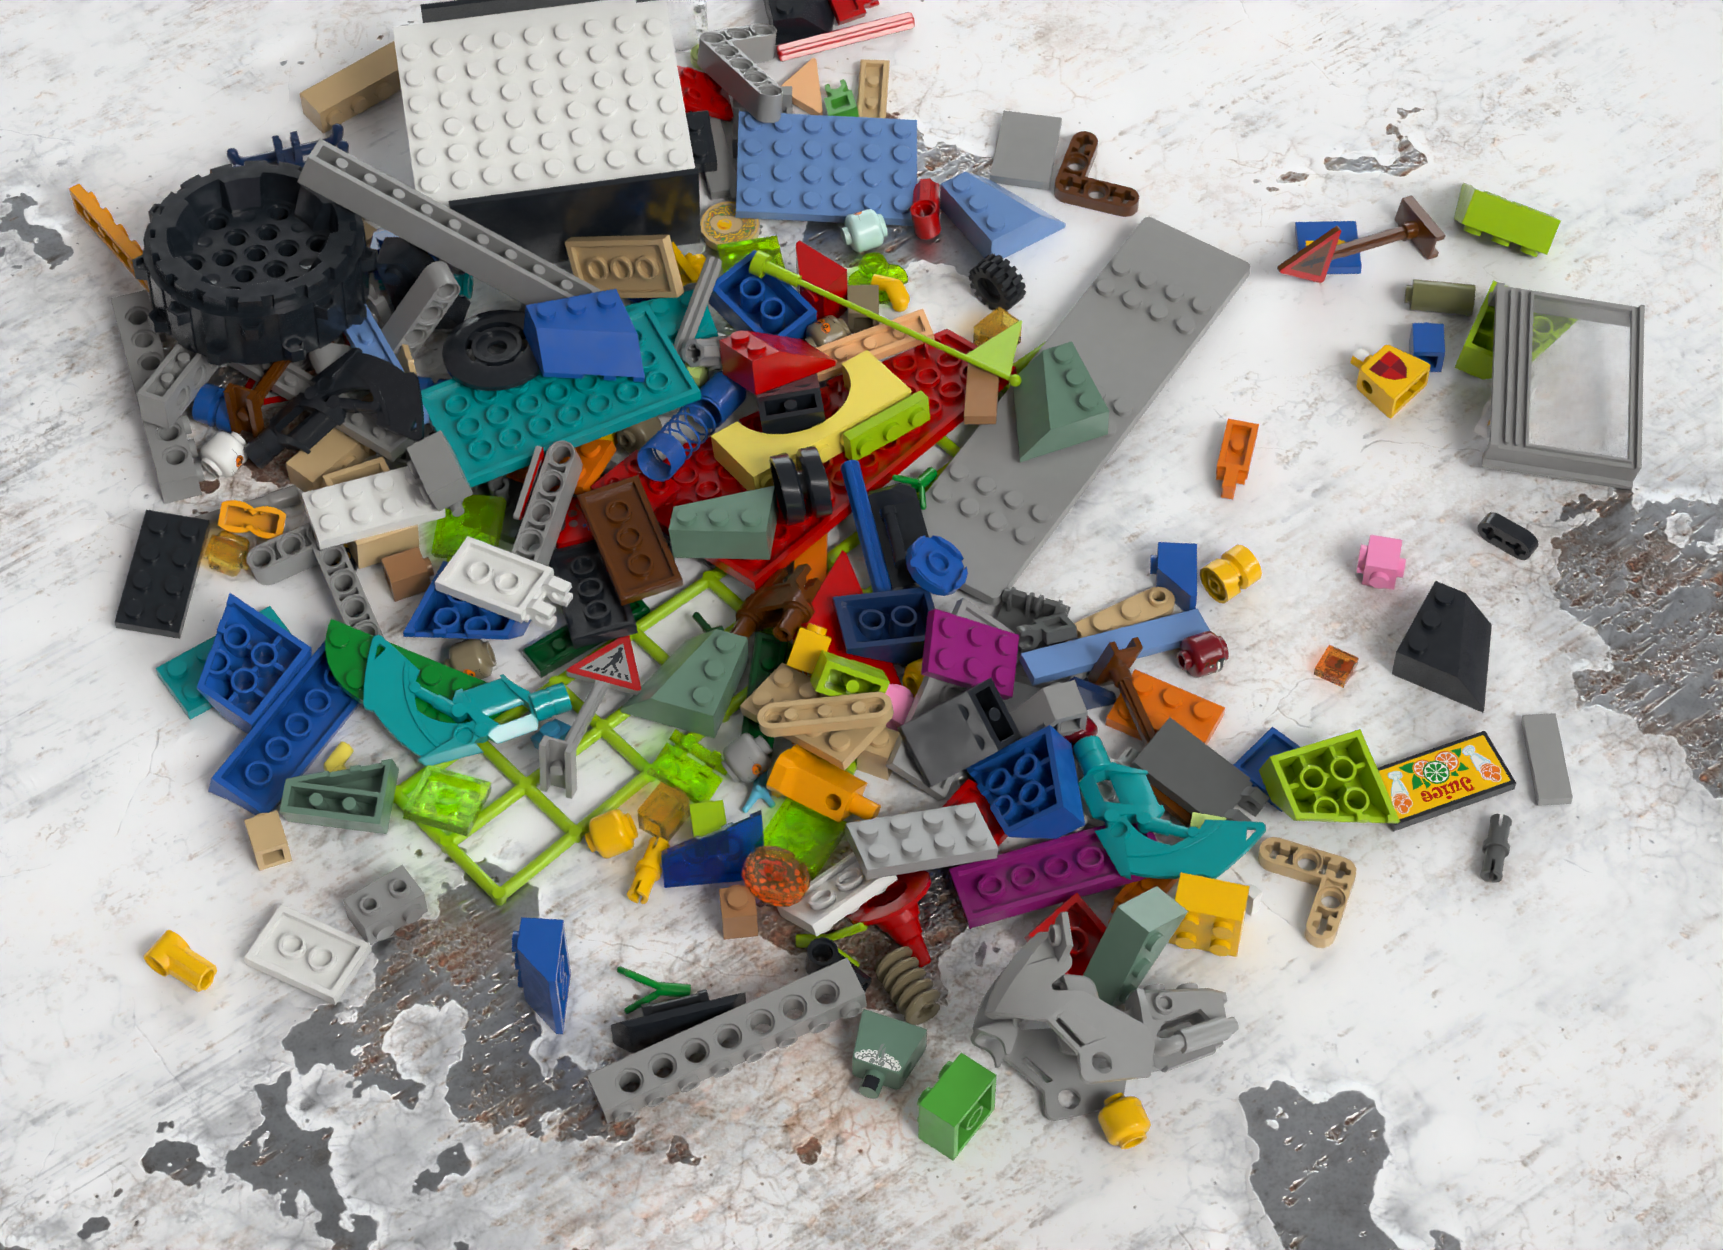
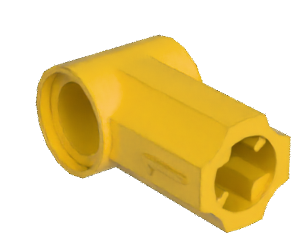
M166 930L143 955L145 962L155 972L165 977L170 974L196 992L206 990L213 983L214 976L217 973L216 965L191 950L187 942L172 930Z

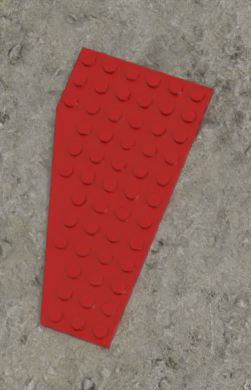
M944 329L934 334L935 341L964 354H968L969 351L979 347L949 329ZM926 343L881 362L911 389L912 395L921 390L928 396L930 420L858 460L867 493L883 488L892 480L893 475L900 474L964 421L968 362ZM1012 365L1010 375L1017 374L1016 367ZM843 374L826 381L827 386L820 388L825 420L833 416L848 398L849 391L844 387ZM999 377L1000 391L1009 384V381ZM759 411L739 419V423L746 428L763 433ZM708 437L705 443L700 444L698 450L692 452L691 457L685 460V463L671 477L680 485V492L654 514L662 532L670 537L669 526L673 507L746 492L747 490L714 458L711 437ZM688 442L682 445L684 449L690 450ZM691 443L692 448L694 449L697 446V444ZM845 451L822 463L830 487L832 515L816 519L809 512L805 502L806 516L804 522L787 526L777 500L779 513L770 560L704 559L754 591L761 588L778 569L787 567L852 513L841 471V464L849 460L845 456ZM665 458L663 462L670 465L668 458Z

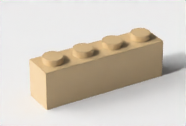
M393 41L301 92L300 98L303 114L324 134L331 130L334 124H342L400 91L401 84L395 42Z
M368 393L361 401H374L372 393ZM334 427L310 449L311 452L309 454L299 451L286 462L290 482L303 492L323 488L322 475L360 464L369 456L375 455L376 452Z

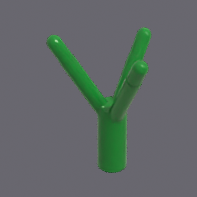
M929 467L917 478L893 475L892 479L897 482L911 484V487L915 488L916 492L919 493L921 509L925 510L927 508L925 487L937 477V471Z
M622 966L617 968L618 973L656 989V991L624 1009L626 1014L641 1008V1004L649 1003L660 996L684 997L691 993V984L657 982Z

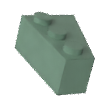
M393 759L382 760V763L366 766L355 765L350 766V769L340 771H324L287 778L279 812L288 822L387 834L399 768Z
M1158 886L1117 906L1083 976L1090 978L1094 982L1099 999L1115 1008L1121 1004L1125 1005V1001L1138 989V986L1189 912Z

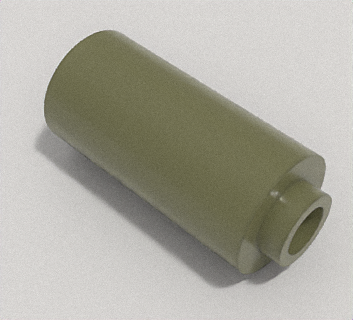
M1413 279L1412 285H1406L1404 303L1410 304V310L1472 315L1475 301V285Z

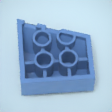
M965 171L940 184V209L984 258L990 254H995V256L999 254L1004 259L1060 231L1066 226V223L990 179Z

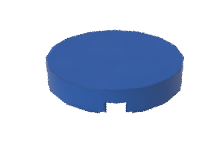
M934 535L931 538L920 536L908 548L905 557L907 569L912 578L926 591L940 596L952 595L966 582L968 575L967 566L964 568L962 563L964 558L951 542Z

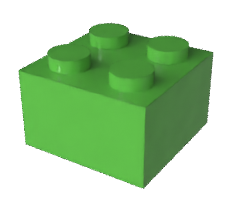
M960 1053L954 1062L948 1061L941 1069L937 1083L933 1088L927 1087L918 1099V1138L954 1161L995 1110L997 1075L963 1053Z

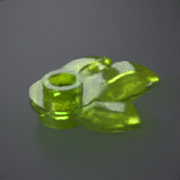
M870 252L863 256L859 262L858 270L853 272L848 280V285H871L873 275L878 274L899 279L903 284L908 283V276L901 266L889 264L880 253ZM879 291V304L889 303L890 300L887 293Z

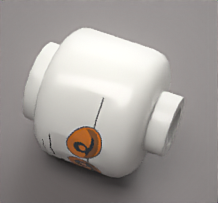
M218 431L201 448L202 460L200 463L216 478L221 476L225 478L232 477L248 459L243 450L247 443L234 431L231 434Z

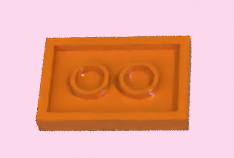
M596 439L575 448L582 460L583 466L574 494L579 495L591 491V486L597 482L617 450L612 441ZM570 457L563 458L559 464L566 463ZM529 466L508 473L506 477L524 484ZM554 486L550 491L556 492L560 486Z
M1135 669L1132 673V683L1155 733L1171 717L1207 745L1224 716L1225 707ZM1120 693L1106 717L1105 725L1142 741Z

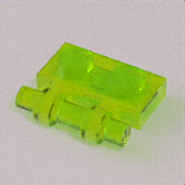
M675 729L668 740L678 745L679 749L666 743L647 773L693 803L710 800L723 778L712 772L713 769L724 776L727 774V771L721 764V761L724 760L721 758L722 754L716 750L711 752L697 743V738L690 733L685 735ZM690 753L704 762V766L687 756V754Z

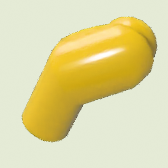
M878 274L873 275L871 285H878L879 291L887 293L892 308L895 311H905L908 308L910 297L903 282L892 277Z

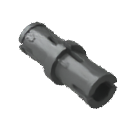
M1494 814L1490 817L1488 838L1483 842L1482 851L1485 856L1480 877L1489 882L1491 870H1494L1492 883L1502 880L1504 859L1509 855L1510 844L1508 843L1512 819L1504 814L1501 826H1499L1500 814Z

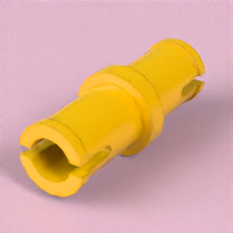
M661 837L658 838L656 845L657 838H650L643 858L635 866L636 875L630 889L627 891V897L635 903L639 902L641 896V904L647 903L655 881L659 880L662 875L661 866L670 849V844Z

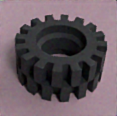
M990 254L970 270V275L968 276L969 280L972 281L970 286L972 289H976L974 294L976 297L980 296L982 298L981 302L984 305L989 304L988 308L993 311L995 309L996 313H1006L1024 298L1026 294L1024 288H1026V285L1021 282L1023 279L1022 275H1017L1015 272L1018 269L1015 266L1011 267L1009 265L1010 261L1008 259L1003 261L1001 255L995 256V254Z

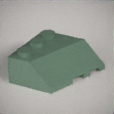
M1072 341L1043 350L1018 374L1022 381L1019 386L1013 387L1020 462L1108 435L1109 409Z
M715 629L686 639L642 685L641 692L638 695H633L621 707V712L715 738L749 661L748 638Z

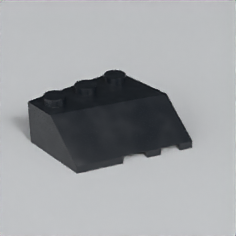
M763 0L769 25L777 29L775 45L833 30L835 16L828 0Z

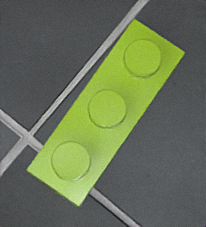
M920 390L844 432L845 456L849 460L858 461L929 421L928 396Z

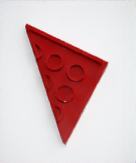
M842 550L812 601L815 613L810 621L801 624V627L807 628L808 623H812L827 629L826 636L832 638L827 652L881 669L890 681L889 684L902 685L893 663L847 654L845 651L832 599L837 596L863 594V591L847 553ZM799 628L797 629V631H796L795 634H794V637H793L794 640H795V638H796V635H797V632H798Z

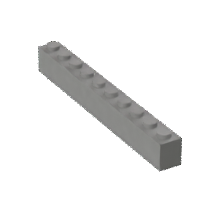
M321 138L308 156L297 181L525 305L600 291L595 286Z

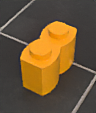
M228 500L221 503L217 525L231 533L241 534L251 531L260 538L273 539L283 534L287 515L274 507L261 506L253 508L242 501Z

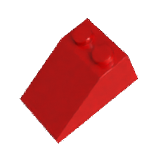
M736 331L731 336L719 340L723 374L754 395L836 366V361L802 339L753 331Z

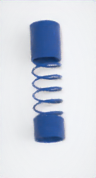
M723 371L715 373L700 388L701 399L681 407L677 414L673 415L669 422L665 423L661 430L639 450L637 462L641 471L654 481L664 482L669 480L685 463V460L691 457L692 452L697 451L700 444L705 443L708 436L712 435L716 428L720 427L744 402L746 389L725 376ZM684 415L686 422L680 421L679 416ZM687 415L692 416L695 422L704 427L705 434L696 431L690 425ZM676 423L678 430L672 429L671 424ZM679 423L690 427L696 434L698 442L687 438L682 433ZM671 431L682 435L687 440L690 450L684 449L680 441L672 436ZM699 435L705 436L704 439L700 440ZM691 443L697 444V446L693 449ZM656 449L668 458L670 465L662 461Z

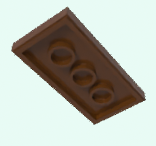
M638 475L577 495L578 504L621 606L683 586L681 574Z

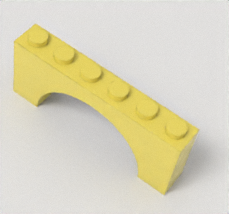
M866 350L841 364L844 387L849 391V395L843 406L829 419L812 428L788 434L760 433L748 429L736 421L711 435L714 458L747 491L774 486L770 470V456L786 452L792 458L797 470L796 454L798 449L814 445L818 450L822 463H825L845 451L844 432L911 396V389Z

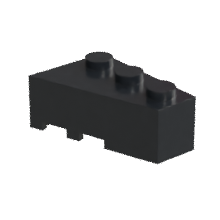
M385 237L377 256L376 268L396 310L422 271L429 264L435 262V260L427 251L401 237ZM458 295L435 329H454L463 322L471 304L468 298Z

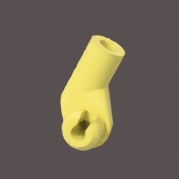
M340 742L323 765L324 771L345 770V763L354 752L353 748L345 742Z

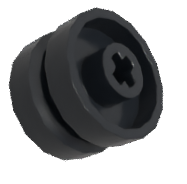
M814 445L798 449L796 454L797 470L792 458L786 452L770 456L769 461L779 507L787 526L804 522L806 516L805 502L809 512L816 519L832 515L833 510L828 478L818 450Z

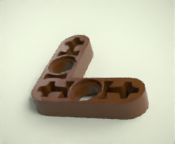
M1088 131L1074 134L1055 179L1054 195L1056 199L1066 204L1121 217H1129L1136 214L1139 206V194L1135 189L1088 178L1097 155V137ZM1086 145L1084 154L1080 153V148ZM1076 163L1082 165L1084 168L1076 171L1070 169L1068 166ZM1097 191L1103 193L1104 197L1095 199L1090 197L1089 194Z

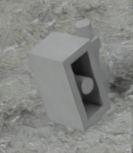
M440 430L407 447L406 449L412 459L407 462V465L414 478H420L422 484L418 485V489L425 502L432 501L438 511L445 508L450 509L454 517L463 515L465 512L462 505L463 499L472 495L473 491L443 432Z

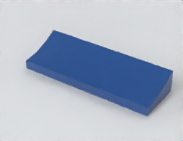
M325 641L213 775L208 792L227 799L254 815L273 812L282 801L285 780L287 778L303 776L361 703L348 696L334 679L327 662Z

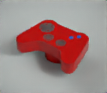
M572 497L565 517V528L560 532L556 542L557 549L594 540L578 504L577 497Z

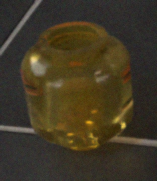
M222 530L218 535L212 534L203 558L208 559L207 563L210 569L235 577L240 573L241 569L247 571L249 569L246 558L249 552L250 541L243 536Z

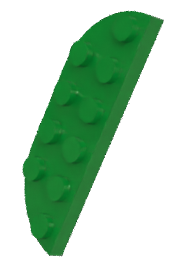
M331 619L325 640V651L329 668L339 687L352 699L363 704L365 672L374 636ZM390 643L420 670L416 682L437 695L440 694L453 701L456 690L463 689L465 691L488 683ZM382 646L377 647L376 658L385 650ZM415 697L417 710L425 716L445 723H457L450 716L433 708L431 704ZM505 711L489 716V718L494 720ZM465 719V720H464L463 722H461V723H467V722H470V721H469V719Z

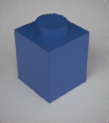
M1412 323L1409 354L1431 365L1430 372H1442L1445 356L1444 324Z

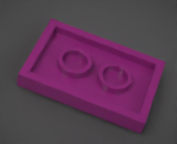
M933 609L928 612L921 675L967 689L992 678L1002 699L1008 700L1013 697L1019 635L942 610Z

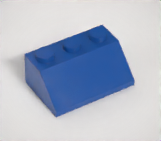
M521 917L519 931H513L512 952H516L515 970H518V987L523 988L525 1001L556 1034H563L571 978L564 920Z

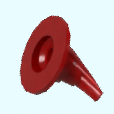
M925 870L896 875L898 880L889 885L883 893L872 897L862 904L856 912L845 916L847 921L853 925L860 922L864 926L876 924L898 945L910 947L912 950L911 957H916L919 960V968L932 962L922 935L923 931L918 916L920 914L918 901L927 893L931 885L930 875Z

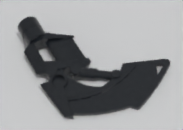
M352 348L309 380L315 383V385L308 387L304 393L300 392L270 419V424L257 437L252 439L243 450L253 463L263 469L285 448L309 454L311 452L310 449L334 427L340 426L345 422L346 413L360 412L376 413L378 415L377 426L418 442L424 439V411L418 376L414 372L405 373L386 360L362 353L360 348ZM354 390L371 391L374 401L368 402L361 401L360 399L340 398L339 395ZM304 410L312 412L288 435L282 434L281 431ZM415 424H416L417 431H416V432H412V430H413V428H414V426H415Z

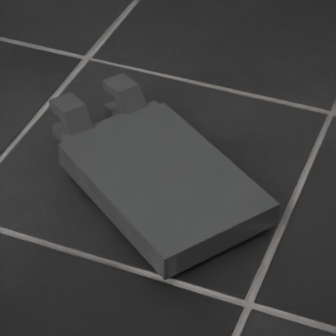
M1169 717L1130 766L1147 770L1149 774L1146 776L1149 783L1191 815L1193 812L1225 817L1227 818L1226 820L1252 821L1239 809H1234V807L1238 804L1256 817L1269 800V797L1258 787H1252L1253 783L1250 782V777L1171 717Z

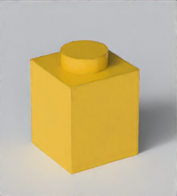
M808 623L807 628L800 626L786 665L813 674L821 651L827 652L832 639L826 636L827 629L812 623Z

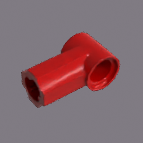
M931 178L920 179L913 191V204L910 211L915 235L920 239H932L941 231L939 220L940 185L932 181Z

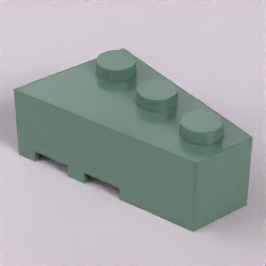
M775 486L673 507L669 526L673 557L770 560L779 513Z

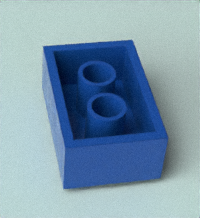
M753 250L717 278L709 304L736 331H753L804 339L807 326L817 321V310L790 284L768 274H765L763 278H759L749 273L750 263L757 252L756 250Z

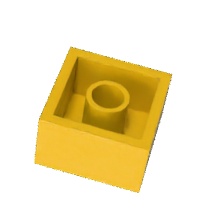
M1181 872L1175 901L1189 912L1168 943L1175 944L1183 949L1195 948L1209 951L1217 956L1229 955L1237 957L1250 886Z

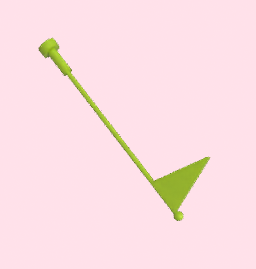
M757 251L750 263L749 273L759 278H763L765 274H768L794 287L802 286L1009 381L1013 387L1021 384L1022 380L1019 375L1010 374L1022 320L968 354H964L801 280L802 276L772 263V256L763 251Z

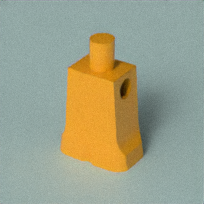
M797 744L779 755L766 784L767 789L771 791V795L777 798L784 795L839 823L852 814L863 820L877 818L881 805L863 796L867 782Z

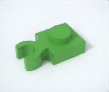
M844 79L840 80L841 86L837 89H831L830 85L826 84L827 98H824L828 116L858 117L859 112L852 90L848 89L846 81Z

